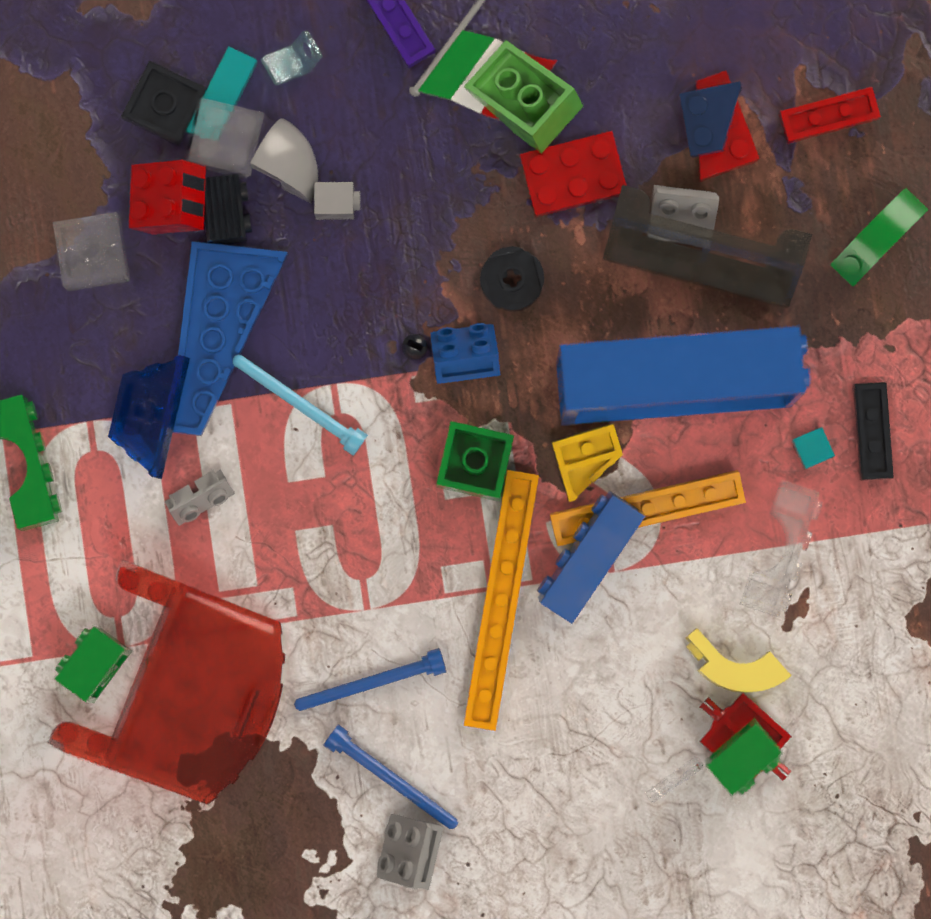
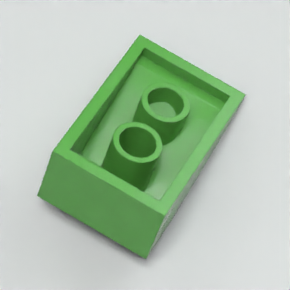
M507 40L504 41L464 86L472 96L518 137L540 153L548 147L583 107L575 88Z

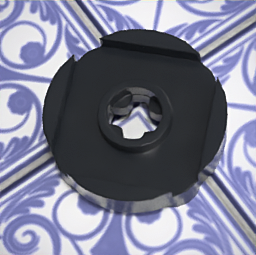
M510 246L498 249L489 256L481 270V289L485 298L496 309L509 312L524 310L540 297L544 285L542 265L534 255L532 256L522 248ZM508 271H513L514 275L521 276V280L517 282V287L511 288L510 284H504L503 279L507 278Z

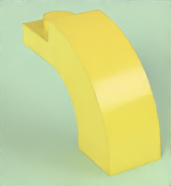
M698 628L686 637L689 642L686 646L688 651L698 661L702 658L706 661L697 671L709 682L723 689L741 693L758 692L775 687L792 676L770 651L752 663L741 664L723 657Z

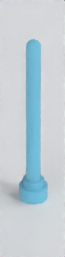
M234 356L233 365L341 439L339 443L344 445L343 449L352 456L355 455L368 435L359 428L356 430L352 427L347 429L244 356Z

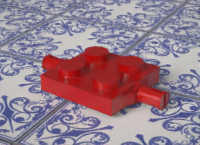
M741 693L730 706L723 710L710 697L704 702L713 710L705 703L700 705V708L714 719L709 731L699 741L712 754L753 718L757 720L780 749L792 737L744 693ZM780 762L772 772L783 781L786 779V775L791 773V770Z

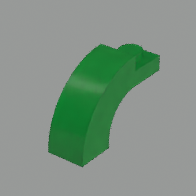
M905 188L856 236L830 265L853 287L929 209Z

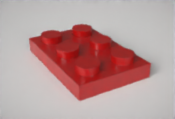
M612 131L550 146L542 153L534 150L522 153L519 156L535 217L628 194Z

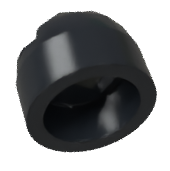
M410 334L403 340L402 351L408 359L420 360L426 355L428 345L423 336ZM410 340L422 346L421 352L407 345L408 341Z

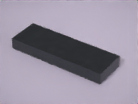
M887 382L854 384L860 481L893 479Z

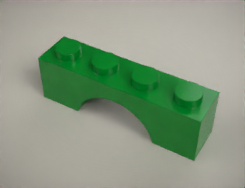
M23 395L0 400V439L11 441L18 445L27 463V473L23 485L9 498L16 527L20 531L59 522L57 513L62 512L59 497L57 494L52 495L49 482L54 481L51 466L49 463L44 464L41 451L46 450L41 432L36 433L33 420L38 419L33 401L28 402L27 398Z

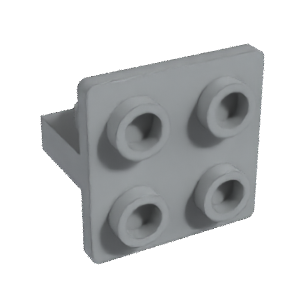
M654 185L648 239L710 246L719 205V196L716 192Z
M391 814L385 829L382 853L378 860L377 878L412 889L421 888L429 890L444 826Z

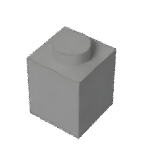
M314 182V214L316 220H354V210H360V191H354L353 182Z

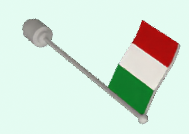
M477 0L414 87L410 86L409 92L412 96H419L420 93L451 100L483 116L499 120L464 88L467 82L504 43L496 38L464 31V28L485 1ZM524 52L549 71L558 61L548 60Z

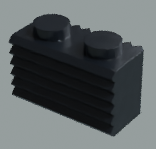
M239 174L206 178L204 219L207 243L229 244L247 242L246 233L252 232L250 213L244 214L243 202L249 201L247 182H241Z

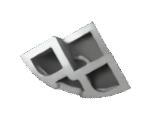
M280 118L261 142L250 162L251 167L281 182L283 190L312 203L314 199V182H318V166L314 152L302 132L287 120Z

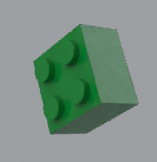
M451 421L436 483L437 488L499 502L514 435Z
M93 626L90 630L85 628L74 643L78 646L71 656L66 654L55 668L58 674L54 678V680L86 703H95L132 653V650L105 630Z
M753 718L705 760V765L731 796L737 792L742 796L756 784L754 779L756 775L762 770L766 774L769 773L781 762L779 756L782 754V751L757 720Z

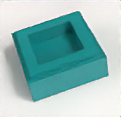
M822 427L792 440L804 470L835 457Z

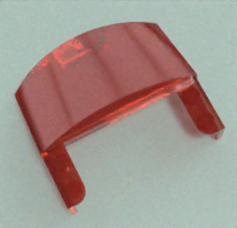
M121 559L116 572V581L119 587L129 593L163 605V610L112 736L70 721H65L55 726L48 744L66 754L209 805L218 798L217 795L230 783L234 784L240 776L238 774L249 760L253 761L273 724L283 688V683H281L282 664H285V653L282 652L281 635L283 631L281 622Z

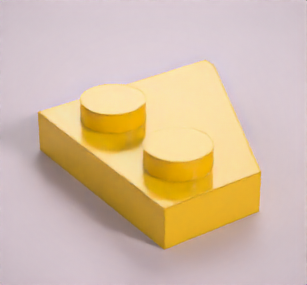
M614 424L551 442L569 502L575 501L609 466H612L623 456Z

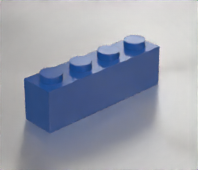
M611 491L608 492L606 497L601 495L597 499L591 510L594 512L588 523H581L573 536L576 539L570 550L565 548L561 552L555 563L558 568L552 577L547 575L537 589V592L540 593L538 596L540 604L571 624L574 623L645 518L642 511Z

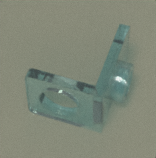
M306 30L299 35L292 45L263 56L261 62L274 84L280 85L309 73L323 56L311 34ZM304 42L311 50V59L304 52Z

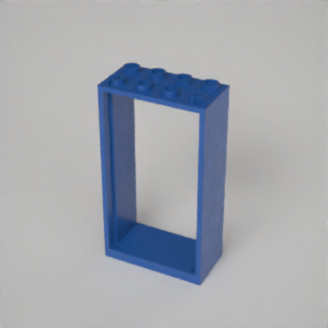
M800 326L560 345L556 369L561 426L791 408L806 393L807 387H810L809 368H803V357L807 354L806 335H800Z

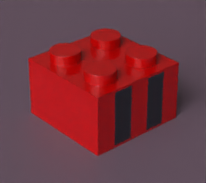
M186 160L131 165L129 228L149 234L204 230L206 167Z

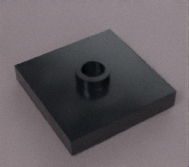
M149 61L121 118L180 146L207 88Z

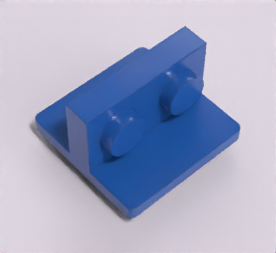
M476 323L470 327L457 329L445 327L430 333L437 384L501 376L499 353L493 324Z

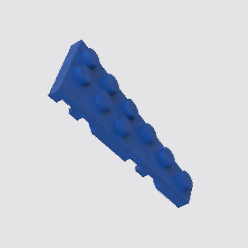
M192 241L169 424L170 433L194 436L203 435L235 367L233 365V358L236 355H241L288 256V252Z

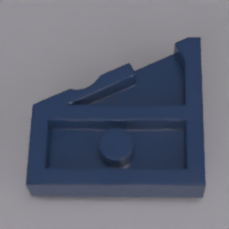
M740 81L680 93L690 156L692 158L724 151L728 130L735 114L734 110L738 96L742 90Z

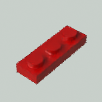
M872 87L779 112L787 144L879 120L881 117Z

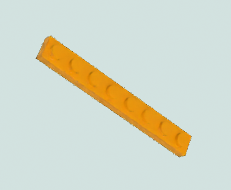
M507 470L464 726L496 731L539 475Z

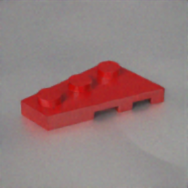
M725 70L696 81V90L731 83L727 71ZM738 100L734 110L733 121L728 130L724 151L699 156V182L752 164L760 159Z

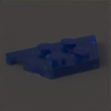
M181 355L176 356L175 360L163 364L155 363L146 366L141 371L133 370L122 374L108 437L117 446L125 449L126 454L131 459L139 462L151 477L158 479L163 477L190 358Z

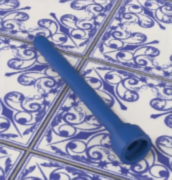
M440 648L427 651V655L422 656L420 661L298 698L294 706L297 710L303 711L425 672L427 675L433 674L434 676L447 673Z
M339 724L323 744L333 753L335 750L340 754L342 751L448 829L457 827L458 820L453 815L351 742L352 738L347 735L349 731Z

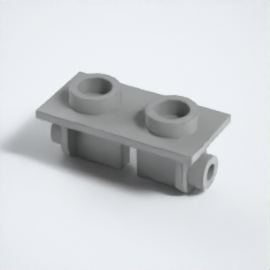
M221 469L217 472L212 470L195 480L194 482L199 490L195 493L187 485L168 495L170 499L164 502L179 526L185 522L195 520L202 512L213 506L223 504L230 496L235 494Z

